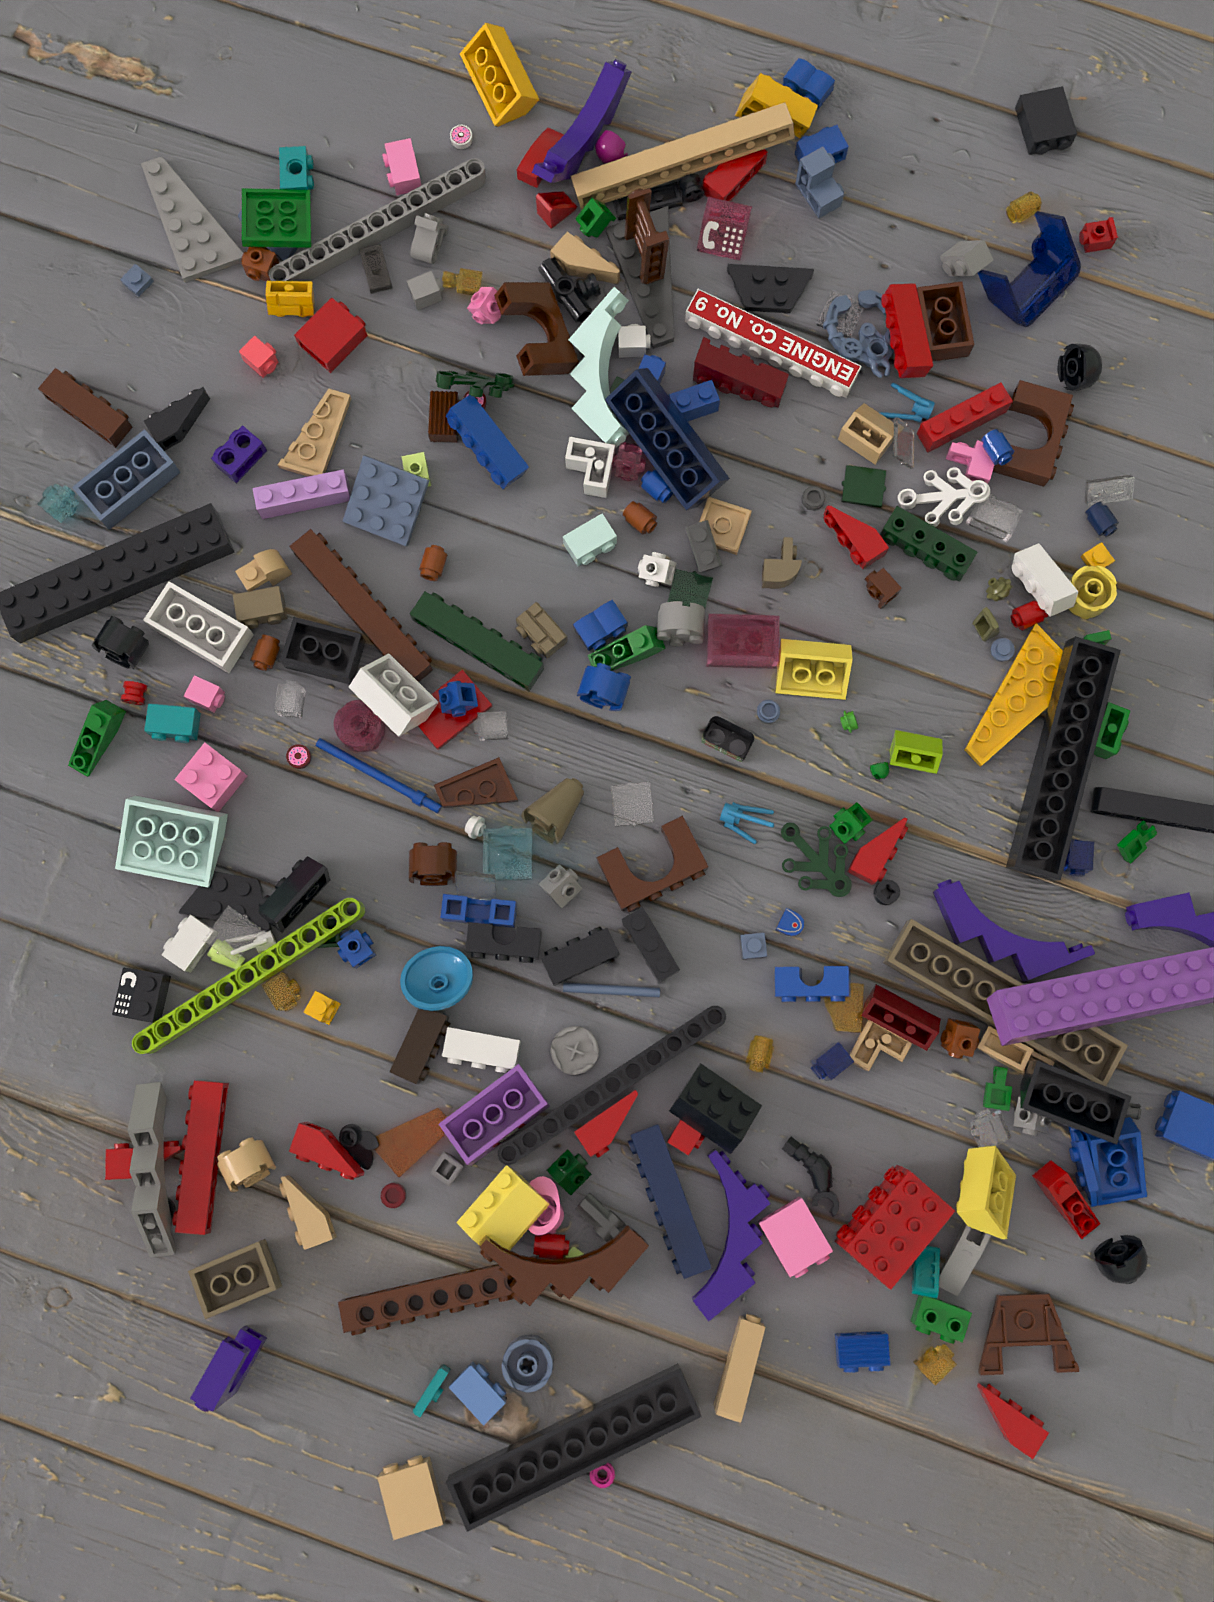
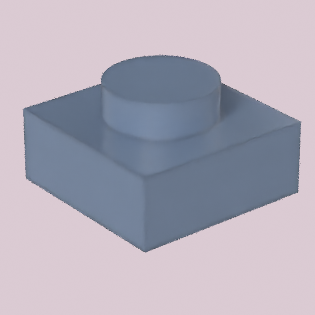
M136 264L120 279L122 284L138 297L154 282L152 277Z
M765 932L740 935L743 960L767 957Z

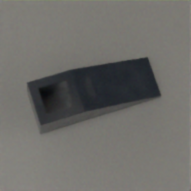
M204 387L192 390L188 396L179 401H173L167 408L160 412L152 413L148 419L144 420L151 435L163 451L183 441L209 402L210 397Z

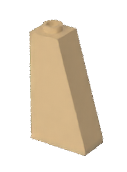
M748 1313L746 1317L739 1315L713 1404L716 1415L741 1423L765 1331L764 1323L760 1322L761 1318Z

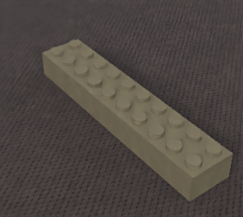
M913 919L906 921L883 962L885 965L994 1029L996 1027L987 998L997 990L1024 985ZM1098 1027L1020 1042L1034 1049L1033 1051L1054 1061L1055 1065L1067 1072L1103 1086H1107L1128 1047L1127 1044Z

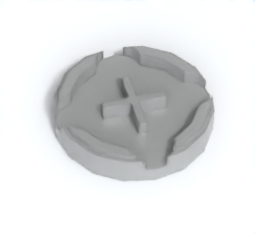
M571 1026L557 1033L552 1041L550 1052L552 1061L558 1069L566 1074L578 1075L587 1072L594 1066L598 1059L599 1047L596 1038L590 1031L583 1027Z

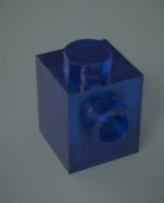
M1071 840L1063 871L1070 872L1071 876L1083 877L1085 873L1093 871L1094 842Z

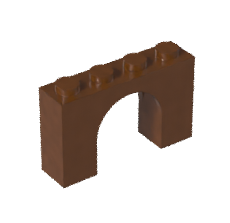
M504 282L494 295L501 315L528 316L541 325L547 336V343H526L516 355L523 376L569 374L579 361L573 344L568 340L570 335L550 282Z
M1019 380L1014 389L1013 402L1009 410L1038 419L1047 431V444L1038 449H1024L1011 445L1014 450L1012 460L1002 466L1000 464L994 465L993 472L1043 487L1049 480H1053L1057 467L1054 466L1055 459H1059L1063 448L1060 445L1061 438H1065L1068 430V425L1065 424L1066 419L1071 417L1074 409V404H1071L1073 395Z
M683 816L661 826V831L673 854L674 863L669 874L658 881H643L634 876L618 847L596 857L621 911L627 909L628 913L641 907V902L647 899L650 902L655 901L663 896L661 892L669 888L671 892L684 886V881L690 878L695 881L706 875L704 871L709 866Z

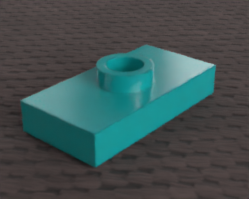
M927 1246L914 1261L912 1294L932 1298L938 1297L940 1248Z
M444 1364L440 1366L414 1407L413 1414L420 1418L431 1400L436 1403L444 1390L440 1385L449 1373V1367Z

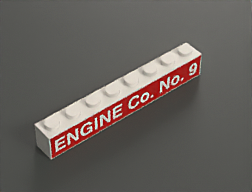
M697 289L686 310L685 322L690 327L704 330L713 338L725 340L734 348L746 350L755 358L765 359L772 366L786 369L795 377L807 379L816 387L826 388L835 396L847 398L859 375L861 365L700 289Z

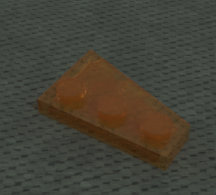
M436 1108L377 1135L380 1146L374 1150L394 1173L401 1177L446 1135L439 1126V1123L447 1117L439 1108Z

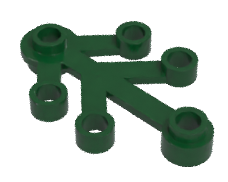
M437 371L436 374L437 387L448 390L454 384L470 385L469 395L474 397H482L484 388L491 385L488 395L501 398L503 391H509V388H513L515 385L513 382L514 377L505 373H496L495 378L470 371L466 372V375L455 371Z
M786 823L781 829V837L786 842H793L811 862H800L787 858L782 863V869L786 873L794 871L821 872L828 880H812L808 876H803L798 881L799 888L803 891L828 889L836 897L846 896L852 887L850 878L845 875V857L848 854V847L845 844L835 846L833 850L836 856L834 872L828 866L829 839L832 836L831 829L827 826H822L818 829V855L800 836L799 827L795 823ZM788 828H793L795 830V834L793 836H788L786 834V830ZM822 829L828 830L829 836L827 838L820 836ZM843 847L845 854L842 856L838 855L836 849ZM787 861H790L794 864V868L792 870H787L784 865ZM803 879H808L810 881V886L808 888H804L801 886V881ZM838 880L844 883V888L841 890L835 887V883Z

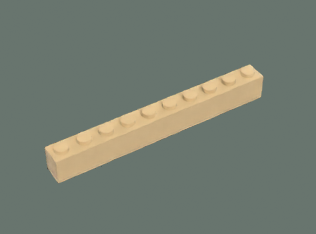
M784 102L572 175L571 179L581 211L591 198L607 203L628 196L636 189L644 190L792 140L795 138L793 121Z

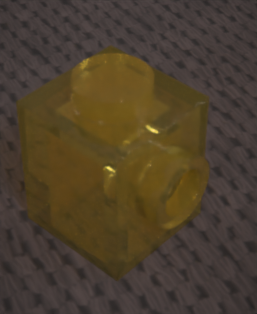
M284 972L261 985L278 1011L284 1010L287 1012L298 1005L296 1001L301 999L298 993L301 991L300 986L294 978L290 980L289 976Z

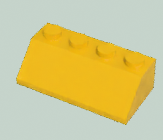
M485 22L461 51L460 56L494 125L498 127L526 115L539 101V98L504 27Z

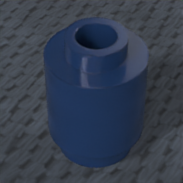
M1100 501L1086 510L1085 513L1088 516L1086 519L1098 536L1104 535L1108 537L1117 531L1116 526L1119 522L1107 505H1103Z

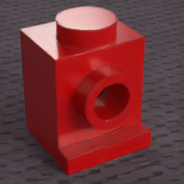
M1109 217L1104 221L1085 223L1079 233V241L1084 246L1085 253L1111 249L1118 238L1113 217Z

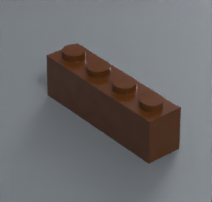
M55 368L40 385L39 391L50 402L116 448L133 428L128 421L129 416L119 408L116 411L111 408V403L104 397L100 396L97 398L94 396L93 390L84 383L81 386L75 382L76 379L69 372L64 371L62 373Z

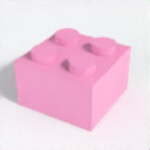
M204 742L174 780L210 808L219 812L247 778V775Z

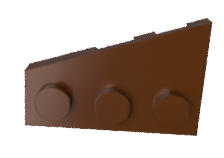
M499 757L434 785L443 808L518 802Z

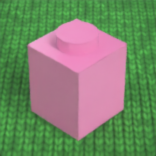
M194 675L184 697L189 702L215 713L216 709L220 708L224 702L225 692L219 686Z

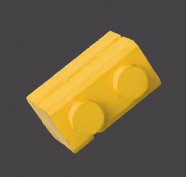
M266 281L268 315H276L277 317H284L286 315L313 316L315 306L313 281Z

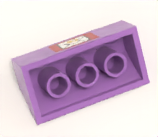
M517 1064L440 1122L439 1126L465 1163L472 1166L549 1108L550 1105L522 1067Z

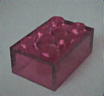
M708 614L706 667L776 669L779 663L780 616Z

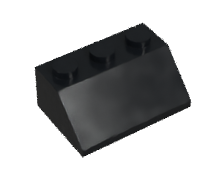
M308 856L304 860L300 859L292 867L293 872L287 878L283 877L276 884V890L271 896L266 895L259 903V914L281 933L331 880L328 869Z

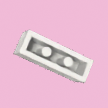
M1039 543L1015 553L1012 572L1023 582L1026 590L1034 596L1041 609L1045 610L1051 617L1074 607L1078 590Z
M448 1027L442 1056L448 1057V1063L462 1065V1060L472 1062L471 1067L486 1069V1065L496 1066V1072L507 1073L517 1065L521 1041Z

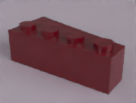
M703 337L694 363V382L701 384L712 380L715 388L724 394L732 393L739 395L740 398L747 401L755 400L761 402L766 407L779 408L787 385L788 373L763 362L756 365L751 357L744 354L741 356L731 354L729 352L730 348L724 345H720V348H717L710 344V339Z

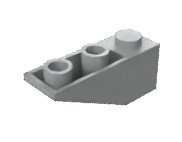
M963 1222L939 1273V1287L956 1296L959 1295L981 1257L991 1236L990 1234L968 1227Z

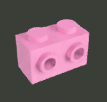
M411 138L385 143L386 153L382 154L385 168L390 167L391 173H388L387 177L390 188L395 187L396 195L407 194L422 186Z

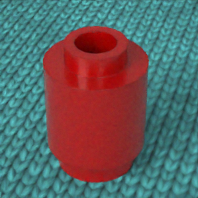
M1033 600L1013 609L1010 618L1015 628L1025 630L1043 622L1044 618L1048 617V614L1039 607L1037 601Z
M547 1233L545 1235H535L533 1255H539V1258L563 1259V1255L568 1256L570 1240H565V1235Z

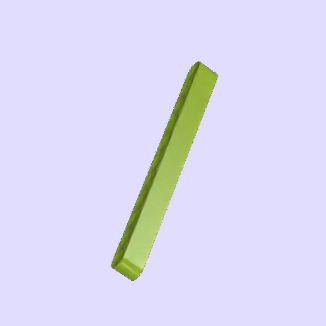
M354 898L343 899L137 1033L132 1040L134 1051L139 1054H153L359 921L365 914L364 904ZM355 903L357 911L354 915L349 916L347 908L350 904ZM334 916L337 920L336 926L329 929L327 927V920ZM313 929L316 933V938L313 942L309 943L306 935ZM293 943L295 945V952L288 956L286 947L288 944ZM272 956L275 964L271 969H268L266 967V960ZM251 969L254 973V978L248 983L245 979V974ZM228 983H231L233 985V992L227 996L225 987ZM208 996L213 1001L210 1009H207L204 1005V1001ZM190 1010L192 1018L187 1023L184 1020V1013ZM167 1023L171 1026V1032L168 1036L163 1032V1028ZM145 1037H148L150 1039V1046L148 1049H145L143 1046V1040Z

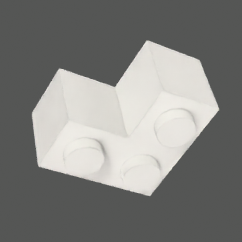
M569 437L565 456L566 469L586 472L583 483L584 494L607 498L615 459V445Z

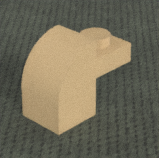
M275 549L255 554L253 556L254 560L235 571L248 592L253 591L268 581L274 586L292 575L285 561Z

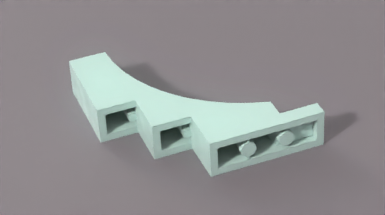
M613 287L568 340L585 356L570 373L586 390L584 395L571 409L605 443L615 445L616 449L624 443L629 432L604 399L610 395L608 383L609 360L615 338L621 327L614 317L624 309L629 300Z

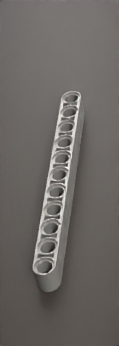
M477 158L469 159L311 245V248H306L278 263L269 271L270 280L278 281L280 278H285L283 281H311L412 226L415 223L416 215L424 217L425 213L432 215L485 185L486 173L484 163ZM318 257H324L323 259L317 260ZM300 267H305L303 270H297Z

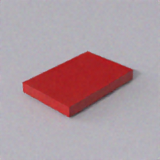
M463 669L431 694L439 703L428 719L418 725L437 750L492 707L489 700L475 685L478 707L466 711V715L460 717H452V714L442 713L438 690L447 687V683L453 681L474 683Z

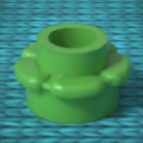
M844 711V716L840 717L843 729L849 730L850 733H852V730L859 729L854 712L846 713Z

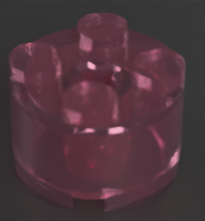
M353 700L346 703L336 713L334 730L338 738L348 749L355 752H368L378 748L385 735V723L362 700ZM360 723H363L364 727H361L360 730L355 728L359 727Z

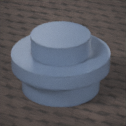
M999 638L991 645V654L998 661H1007L1014 655L1015 647L1006 638Z
M764 700L757 707V716L764 723H773L780 716V707L773 700Z

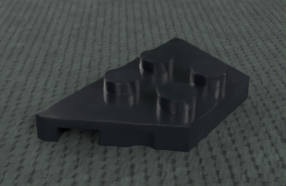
M727 265L728 275H731L734 288L741 297V303L745 311L790 314L814 273V269Z
M214 871L210 887L199 886L179 911L180 914L192 915L198 918L266 931L272 929L271 924L258 912L260 908L259 903L263 899L261 882L258 879Z

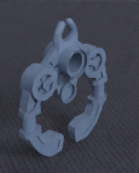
M873 290L859 292L858 302L861 307H878L883 312V315H886L885 308L882 307L881 303L882 294ZM847 295L836 297L830 304L825 322L823 323V328L827 329L829 334V342L838 352V355L852 362L859 361L864 363L867 367L871 368V371L878 378L883 377V373L877 370L878 366L885 367L884 375L886 377L889 376L891 367L888 360L894 353L890 346L891 336L889 329L884 335H881L873 324L864 323L858 332L859 341L855 338L845 339L842 332L838 333L836 326L839 324L837 315L845 314L851 307V301Z

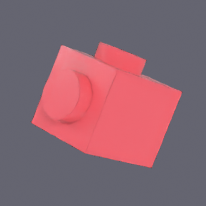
M256 336L239 350L243 361L262 378L272 373L279 363L275 356L276 350L268 342L265 344L261 342Z

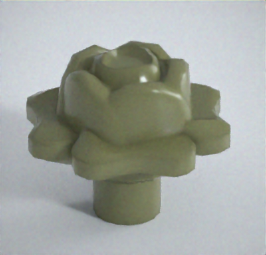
M1000 577L998 580L991 578L988 581L990 587L986 590L987 599L998 601L1007 597L1010 593L1009 590L1012 589L1010 585L1011 580Z

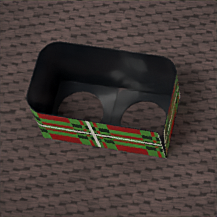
M714 716L710 719L702 737V743L741 763L746 758L754 742V735L751 732L719 716ZM713 729L722 730L725 735L723 743L719 745L711 743L708 739L709 732ZM739 739L745 743L746 750L742 755H734L730 752L729 745L733 740Z

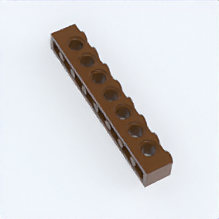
M495 1264L344 1298L338 1302L343 1333L351 1331V1335L365 1333L366 1328L376 1326V1330L391 1327L390 1322L400 1320L401 1324L416 1321V1316L425 1315V1319L439 1316L440 1311L447 1309L450 1310V1313L465 1310L464 1306L474 1304L475 1308L488 1305L491 1299L498 1298L499 1302L514 1299L511 1296L513 1291L510 1289L508 1278L499 1271L501 1266ZM491 1278L497 1282V1289L490 1292L485 1289L484 1281ZM463 1284L470 1285L473 1290L472 1296H462L460 1286ZM437 1290L447 1292L448 1300L441 1303L437 1301L435 1297ZM414 1295L420 1296L423 1299V1307L415 1308L411 1304V1297ZM388 1301H395L398 1304V1313L392 1314L388 1312L386 1308ZM368 1306L373 1309L374 1317L372 1319L364 1318L362 1315L363 1307Z

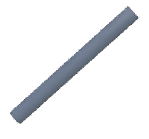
M563 982V992L660 998V988Z

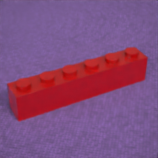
M194 1080L193 1085L189 1088L188 1098L191 1100L190 1110H187L185 1117L188 1131L182 1141V1149L185 1150L184 1160H181L179 1166V1175H182L181 1185H178L176 1190V1200H179L178 1211H175L173 1215V1226H176V1233L200 1235L211 1233L219 1169L217 1157L221 1152L229 1083Z

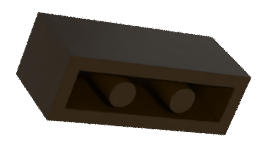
M418 1009L390 1069V1073L414 1084H419L420 1081L424 1082L430 1071V1068L427 1067L431 1058H436L441 1047L438 1045L441 1035L446 1036L447 1028L451 1025L448 1022L449 1017L437 1011Z

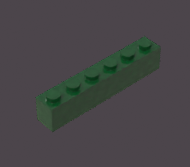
M424 591L410 612L411 619L530 692L544 670V664L538 655L532 652L530 654L522 650L523 647L513 640L508 642L502 638L503 635L493 628L488 630L483 627V623L476 617L471 616L469 618L463 614L464 611L454 604L451 606L443 602L444 599L434 592L429 594Z

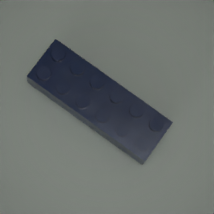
M648 368L636 369L604 399L686 510L697 508L730 479Z

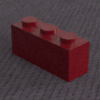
M875 984L865 1000L861 1014L866 1019L926 1051L933 1043L940 1029L941 1019L877 984Z

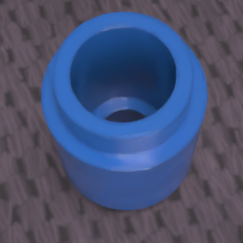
M994 429L983 436L981 439L983 442L982 447L994 465L1000 464L1002 466L1012 460L1014 450L1002 432L999 433L997 429Z
M649 470L641 478V488L657 502L661 501L664 504L674 494L657 470L652 472Z

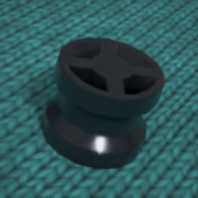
M688 174L678 182L679 188L683 190L682 197L685 202L697 201L705 194L703 187L700 186L701 179L698 174Z
M593 273L588 274L587 278L575 280L577 289L585 300H588L592 295L599 296L601 294L599 284Z
M883 880L874 888V899L880 905L887 906L892 904L900 896L898 884L893 880Z

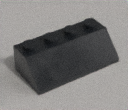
M1028 1061L1020 1085V1108L1110 1143H1118L1132 1096L1041 1061Z

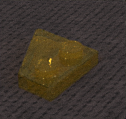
M816 980V985H818L822 980ZM851 983V997H845V1002H831L830 997H822L835 1031L861 1033L864 984Z

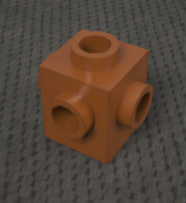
M249 247L247 252L243 253L241 259L246 275L255 281H259V279L271 281L269 271L279 263L276 253L266 247Z
M948 1018L946 1028L941 1034V1046L949 1051L948 1055L959 1059H962L963 1055L973 1057L974 1051L979 1044L980 1028L971 1022Z

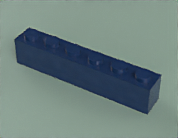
M659 1124L630 1134L632 1139L628 1141L632 1154H638L641 1163L637 1164L641 1179L646 1177L650 1186L645 1188L650 1203L655 1201L658 1211L654 1212L659 1226L664 1225L667 1232L663 1239L667 1249H673L676 1259L672 1260L676 1274L682 1273L683 1278L686 1279L712 1269Z

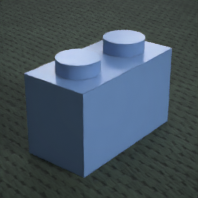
M472 1361L451 1382L449 1389L484 1426L506 1404L507 1398L505 1395L507 1392L498 1382L494 1384L487 1377L489 1372L482 1364L476 1365Z

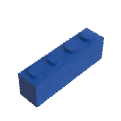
M468 395L450 408L446 415L448 424L452 429L457 430L465 446L471 448L475 453L479 464L486 467L495 484L505 489L524 475L529 466L474 396Z

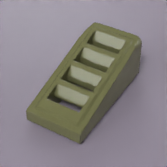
M985 607L972 623L984 642L1000 633L996 619L990 609Z

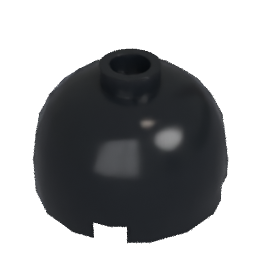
M1077 343L1066 346L1063 349L1066 350L1064 355L1060 356L1058 360L1057 371L1060 382L1064 381L1067 386L1064 388L1071 391L1091 387L1097 382L1102 372V359L1099 352L1091 345Z
M1121 1235L1122 1240L1114 1243L1112 1238L1107 1239L1094 1251V1259L1100 1272L1108 1280L1115 1283H1134L1142 1276L1147 1267L1148 1258L1140 1238L1132 1235Z

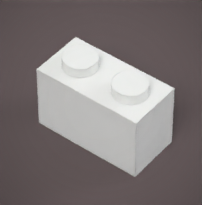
M192 915L188 918L185 917L178 926L179 931L174 938L168 939L163 947L164 952L161 954L183 971L189 973L193 971L219 935L213 928Z

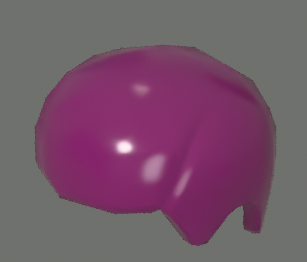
M605 130L596 142L595 151L603 164L628 156V153L624 154L625 142L612 131Z

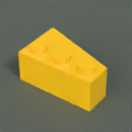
M760 73L743 94L735 116L741 118L742 115L747 116L785 102L793 121L794 136L801 138L810 128L818 105L811 102L809 98L795 93L791 88L774 81L770 76Z

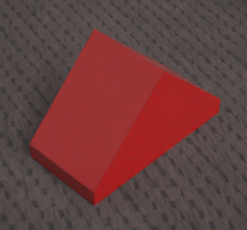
M564 191L538 193L536 195L537 214L551 229L577 209L576 204Z

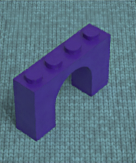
M244 1326L240 1329L235 1339L227 1337L222 1340L190 1397L191 1400L196 1402L195 1406L204 1412H209V1410L213 1412L235 1395L267 1337L248 1326Z

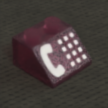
M708 197L697 251L740 260L749 227L752 206Z

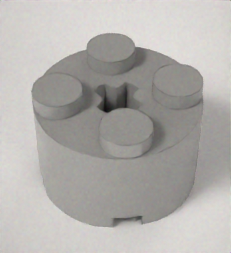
M681 601L666 602L660 605L657 621L658 640L670 641L671 646L677 647L683 646L684 642L693 644L703 643L705 608L691 602L690 607L682 606L683 602Z

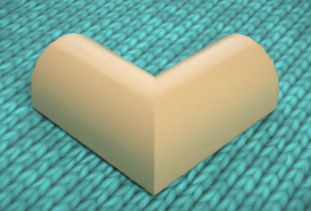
M868 1020L847 1060L865 1071H870L880 1050L903 1062L912 1043Z

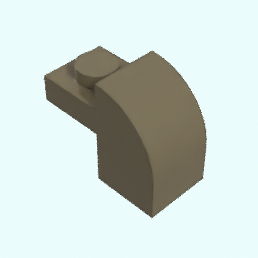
M793 537L783 538L781 559H764L762 565V588H784L796 579L802 560H796L797 546L793 545Z

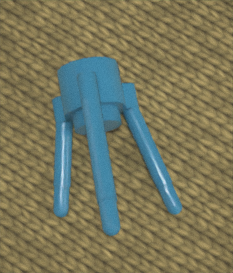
M891 383V386L897 389L899 393L915 401L911 410L915 412V415L878 413L886 418L907 419L921 422L922 418L929 419L935 402L922 398L896 383Z
M734 802L732 805L725 803L720 816V820L725 822L724 827L733 830L753 844H756L757 841L735 826L734 823L739 824L742 818L764 826L774 827L772 822L743 813V811L772 815L774 814L773 810L739 805Z

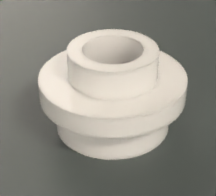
M472 816L465 826V832L472 839L482 836L486 830L485 819L481 816Z

